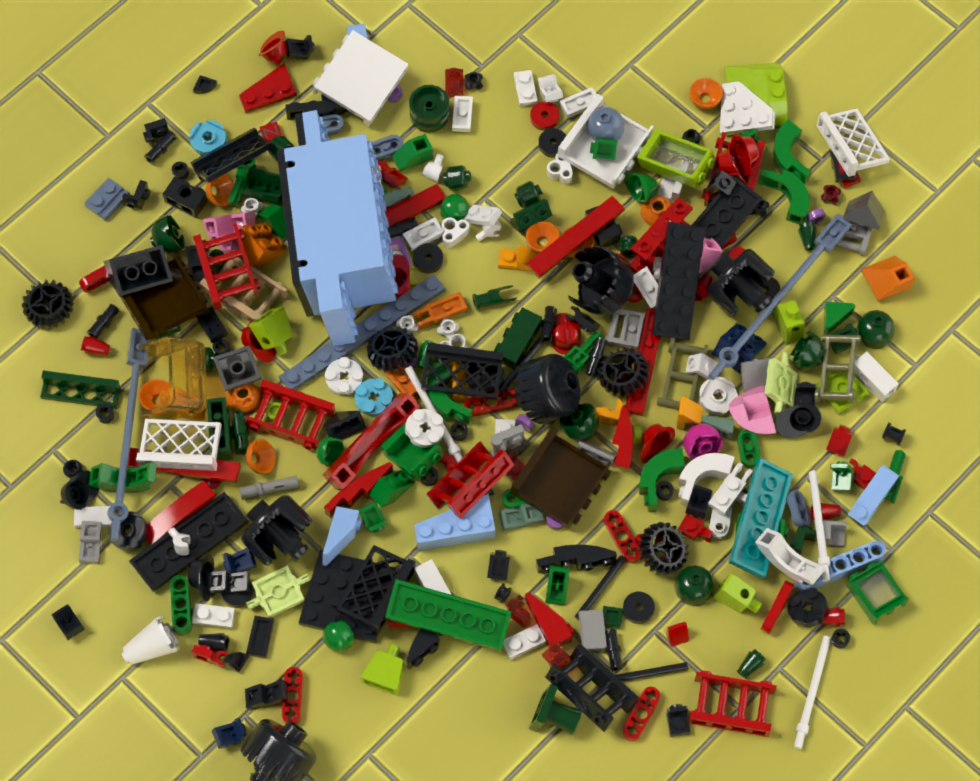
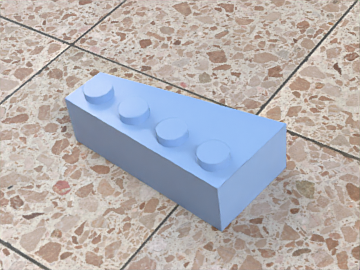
M489 494L484 495L461 519L456 517L452 510H448L415 524L414 530L418 551L494 539L495 526Z

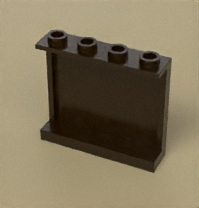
M174 251L171 252L173 260L168 262L173 281L119 296L146 341L208 311L206 306L208 300L204 292H199L200 287L197 281L191 280L193 278L188 268L184 269L185 264L180 256L177 257Z
M551 427L512 484L510 493L562 526L570 529L573 524L577 525L582 517L581 511L583 509L587 510L592 502L590 500L593 494L596 496L602 487L600 485L601 481H606L612 472L609 470L611 462L609 461L607 465H604L557 436L559 430Z

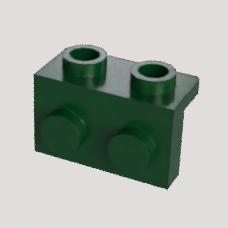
M250 168L249 179L243 189V195L279 203L282 197L280 175Z
M543 199L513 213L514 218L510 219L513 227L521 231L553 215L548 201Z

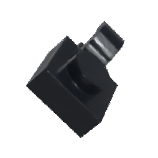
M577 306L571 307L575 312L574 316L570 314L565 316L570 321L576 320L580 324V328L586 332L597 331L600 327L598 322L589 315L582 313Z

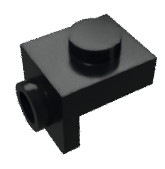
M307 35L304 40L286 39L285 41L287 58L308 59L314 51L315 45L312 42L311 35Z
M140 180L134 196L126 193L123 194L124 204L132 209H142L145 200H148L151 190L146 181Z
M694 485L685 513L704 519L713 491Z
M69 604L52 614L53 619L67 640L85 630Z

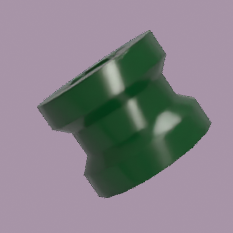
M625 236L619 239V245L622 248L620 254L624 257H634L637 255L631 251V247L637 242L635 236Z

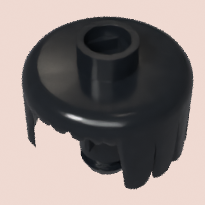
M598 245L586 247L584 251H579L575 254V258L580 262L574 266L572 273L574 279L580 283L578 285L579 298L575 299L568 295L569 300L594 315L605 316L619 310L628 301L633 290L634 275L630 264L621 256Z
M744 250L735 260L726 254L711 269L718 277L708 287L707 295L729 317H733L734 313L738 312V308L734 304L736 296L749 307L753 306L756 309L754 312L760 313L772 301L770 296L767 297L764 294L766 291L762 288L764 282L761 278L768 281L771 276H774L775 271L754 250Z
M548 354L520 365L515 382L521 383L515 386V399L523 411H530L526 413L528 418H533L531 420L535 423L545 424L569 417L576 412L581 400L580 383L573 366L566 358L558 354Z
M282 495L270 506L262 499L246 515L252 523L242 534L241 541L264 565L269 566L272 563L271 559H277L273 550L274 545L285 556L289 555L291 557L290 560L294 562L308 550L307 544L304 545L301 542L303 539L299 536L295 527L300 532H303L305 526L308 527L310 522L312 523V518L291 496Z
M270 719L261 720L241 747L242 755L244 757L248 755L247 760L249 762H252L256 757L253 763L255 772L250 774V780L277 781L282 776L280 781H303L317 760L315 751L304 741L308 733L290 720L284 726Z

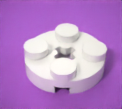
M341 357L327 367L325 372L326 385L336 395H352L355 393L357 386L363 382L362 368L354 360ZM341 374H348V375H347L348 380H345V379L340 380V378H341L340 375H341Z
M716 377L715 380L709 379L705 381L700 388L699 404L711 414L725 416L730 412V402L738 396L734 384L723 377ZM722 393L721 397L723 399L717 400L713 396V394Z
M416 409L405 423V433L415 446L421 448L431 447L438 443L443 436V418L432 410ZM423 424L429 428L426 432H422L423 429L420 428Z

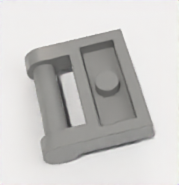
M846 220L852 226L845 234V237L863 241L862 245L841 239L836 246L865 255L872 228Z
M619 309L610 314L611 321L608 336L605 337L608 341L606 346L638 350L645 313ZM622 317L624 322L621 337L615 338L618 319Z
M522 424L491 437V444L493 446L491 456H494L500 449L505 452H514L524 446L525 431Z

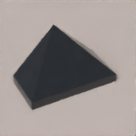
M356 410L336 412L324 427L328 437L341 440L365 429L366 425L360 411Z

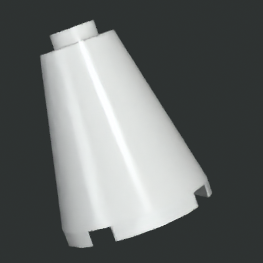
M162 615L156 617L123 646L121 654L126 663L136 664L180 650V647L175 646L178 640L169 623H163L162 620L165 618Z

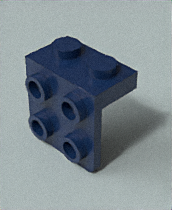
M736 323L720 337L712 355L718 358L720 351L725 347H732L747 328ZM753 334L738 351V361L731 368L741 374L740 363L752 361L766 347L767 343L760 336Z

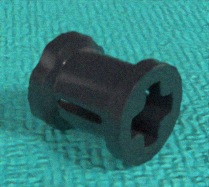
M888 422L882 438H888L897 442V445H900L906 430H900L891 426V423Z

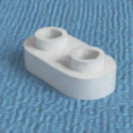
M732 507L725 516L712 509L709 529L713 531L712 536L714 539L720 540L727 536ZM720 525L723 529L718 530L716 526Z

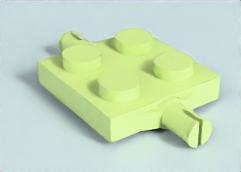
M787 352L781 353V362L776 358L769 359L765 395L775 401L774 413L776 415L783 411V407L787 409L794 406L797 373L788 364L790 354Z
M285 566L252 582L256 598L246 602L249 610L260 605L265 610L268 618L276 616L305 602L300 591V585L310 581L307 573L296 578L288 566Z

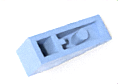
M882 465L848 515L862 525H867L900 475Z
M336 506L323 551V565L327 566L355 538L357 530L360 531L362 519H359L358 510Z

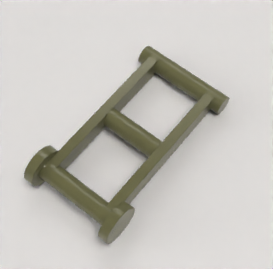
M822 335V342H825L821 385L820 388L815 390V402L821 403L822 400H849L850 404H855L856 390L852 389L857 343H861V335ZM831 342L852 343L849 364L829 363ZM828 371H849L846 393L825 392Z
M671 337L668 350L669 353H672L663 396L662 398L658 397L657 405L679 409L680 401L666 399L670 378L692 382L689 399L693 401L698 374L691 375L672 371L676 350L693 354L703 353L707 356L709 345L705 344L704 348L677 343L675 338Z

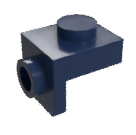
M248 548L233 555L223 554V566L229 573L245 572L257 567L254 554Z
M236 718L232 723L215 727L212 730L219 749L240 744L247 735L246 727L240 718Z

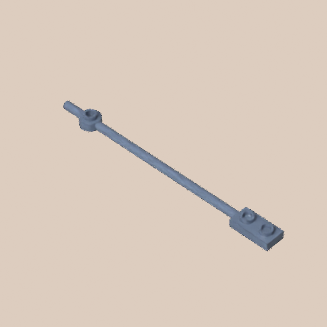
M836 214L815 239L816 249L738 341L732 347H725L720 351L719 363L708 375L710 379L715 380L725 367L730 368L736 365L738 351L824 250L830 253L850 230L852 224Z
M132 328L130 331L126 362L127 365L132 366L116 499L115 503L107 511L108 518L113 522L110 538L112 541H118L120 523L128 516V508L123 504L139 372L140 368L145 369L147 366L150 340L146 341L141 331L136 328Z

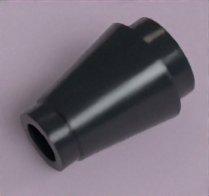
M224 633L200 634L198 645H206L217 652L227 651L229 636Z

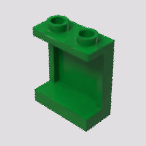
M404 423L381 445V449L386 458L417 481L420 477L426 475L435 463L441 460L443 452L439 444L428 448L415 446L405 433Z

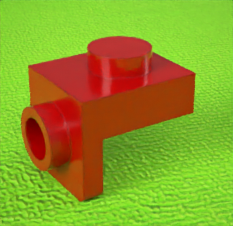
M844 425L835 426L826 450L845 456L853 433L850 432L851 429Z

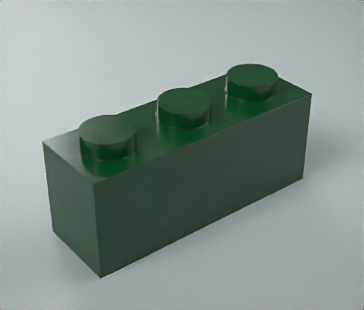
M523 307L519 313L516 312L512 318L513 324L510 328H506L502 343H498L494 349V352L504 353L503 365L514 369L521 361L541 327L542 316Z
M226 397L206 399L208 422H219L222 424L216 460L233 459L230 413ZM209 428V438L215 434L216 428Z

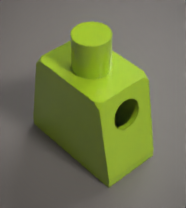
M792 300L777 305L773 311V316L785 345L799 341L801 337H804L805 322L796 301Z
M284 307L270 309L248 324L263 349L275 348L278 356L288 352L285 341L292 337V330Z
M732 573L721 582L713 596V599L739 613H742L746 608L757 613L762 605L761 602L753 598L756 590Z
M389 644L386 653L377 650L362 673L361 682L397 696L404 668V660L398 657L401 648L394 644Z

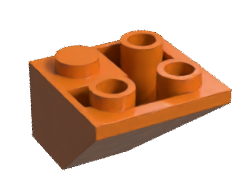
M266 223L243 225L240 228L243 229L245 240H242L249 265L253 268L265 267L288 250L283 245L282 240L273 233L272 228Z
M896 256L861 269L877 301L912 288L915 280L907 263Z

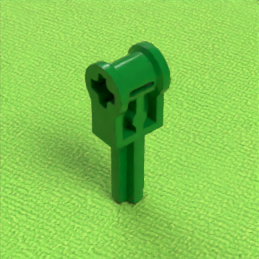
M255 158L238 167L236 181L228 199L229 204L233 206L239 204L243 189L249 179L250 168L257 169Z
M594 331L580 348L575 345L564 356L573 366L577 375L589 362L590 356L588 354L593 350L596 337H600V340H602L603 336L600 332Z
M902 450L894 452L889 467L890 470L900 475L906 456ZM902 476L898 477L884 498L891 501L892 504L896 501L903 479Z

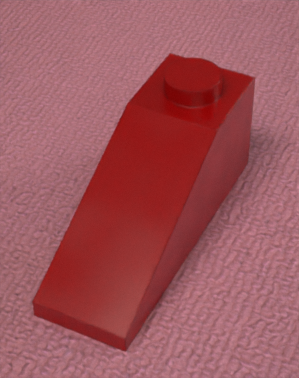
M529 592L526 593L525 602L536 624H538L550 652L571 643L572 635L574 634L569 623L566 624L564 618Z

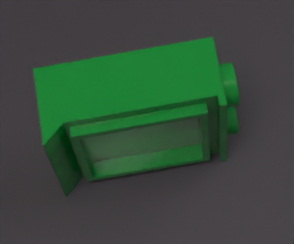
M883 561L877 564L872 562L861 573L859 571L855 572L849 577L847 588L873 625L877 623L878 618L881 616L892 614L898 606H906L909 600L888 572Z

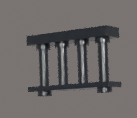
M581 644L575 647L568 660L571 662L561 669L554 663L545 676L551 684L557 686L558 690L603 732L607 730L614 719L611 715L620 708L628 713L639 699L633 691ZM577 667L585 676L574 682L567 674ZM590 681L600 688L591 696L582 689ZM604 695H608L614 701L606 710L597 703Z

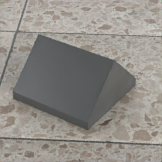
M870 191L849 201L843 219L879 230L885 212L873 191Z
M249 345L213 357L225 392L262 379Z

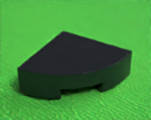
M200 75L193 88V93L204 94L210 92L216 87L217 80Z
M233 652L223 661L235 672L239 673L249 655L242 652Z

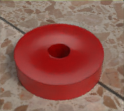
M539 102L530 111V121L539 130L545 131L554 128L559 122V110L553 103Z

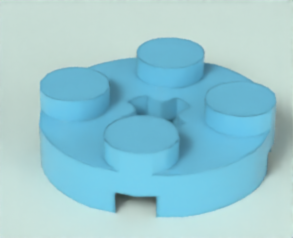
M206 120L207 122L202 124L199 122L191 129L190 143L195 152L204 155L227 142L225 130L220 123ZM211 135L212 140L205 141L204 137Z
M381 378L366 380L357 386L355 390L356 407L361 413L368 414L371 417H377L393 401L392 389ZM372 394L378 395L377 401L375 402L373 399L369 400L368 398H370Z

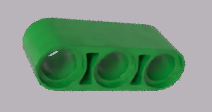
M177 575L170 582L172 624L178 635L185 636L192 630L190 586L186 577ZM178 584L185 585L183 589H175ZM181 602L186 603L185 607L181 609L176 607ZM182 621L187 622L186 626L182 628L177 627L178 623Z

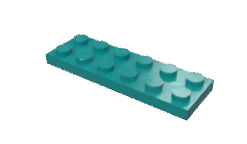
M762 458L757 459L728 563L761 579L766 577L770 561L760 551L755 542L766 528L778 532L793 477L792 473Z

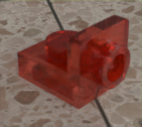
M445 69V92L448 97L464 96L463 69Z
M516 451L506 453L514 464L505 474L512 483H514L525 467L517 457Z
M519 595L516 599L512 598L510 600L507 610L511 611L510 618L527 629L531 624V617L527 610L519 608L523 602V597Z
M554 643L542 653V657L548 662L550 668L555 663L561 669L570 662V656L558 643Z

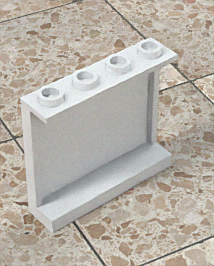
M352 30L350 35L346 34L343 38L341 48H337L334 51L331 63L327 62L324 66L322 76L315 79L312 85L314 86L313 94L321 93L363 119V124L370 127L389 96L407 72L408 63Z
M597 94L558 147L557 156L614 189L617 183L620 185L624 180L625 172L632 169L635 158L651 137L654 126L651 125L647 129L621 114L625 126L624 133L617 143L615 160L598 157L593 159L590 147L591 142L595 143V141L588 132V119L596 109L609 107L603 103L604 97Z

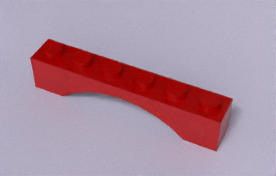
M399 393L323 473V477L335 489H344L357 475L369 455L392 432L404 424L416 409L420 408L417 402L408 393Z

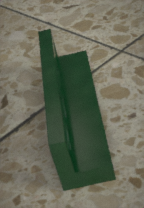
M44 370L42 372L43 387L40 395L41 399L91 406L107 404L111 408H117L121 390L118 380ZM48 385L56 386L59 390L53 395L46 394ZM71 388L75 389L77 394L73 397H67L64 392ZM88 391H94L97 396L89 400L85 399L83 394ZM107 393L114 394L113 403L105 402L102 397Z

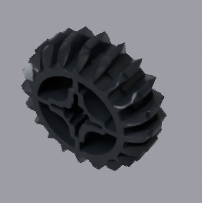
M45 279L44 284L38 281V286L36 287L31 284L32 290H26L27 296H23L22 303L24 316H27V320L32 322L34 326L39 324L41 329L45 325L50 329L53 324L55 327H58V322L64 324V318L70 317L69 313L73 311L72 306L74 304L72 294L66 286L63 287L61 282L56 284L54 279L51 283ZM45 300H47V302L50 303V309L46 305Z
M393 326L390 329L384 328V331H378L377 335H372V339L368 340L367 356L373 367H376L378 370L383 369L384 372L391 370L392 373L394 369L400 371L401 367L407 368L408 363H413V359L417 358V340L407 328L402 329L400 326L396 329Z
M624 347L623 351H620L617 348L615 353L610 351L609 357L604 355L605 361H601V367L598 368V379L601 382L602 388H605L607 393L611 392L614 397L618 394L622 398L625 393L630 397V392L633 391L637 394V388L643 389L642 383H647L646 377L649 376V366L646 363L645 357L639 351L636 352L633 348L628 351L626 347ZM633 363L637 365L636 372L632 369ZM610 373L614 374V382L610 380Z
M658 522L657 524H651L643 530L644 533L639 536L641 541L637 543L641 546V549H638L637 552L642 553L639 560H645L644 566H650L649 572L656 571V575H669L670 573H676L683 567L682 564L687 561L685 557L689 554L685 549L689 545L684 543L686 537H681L682 531H677V526Z

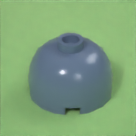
M611 107L596 109L588 119V132L594 141L596 137L619 140L624 133L625 125L623 118L616 109Z

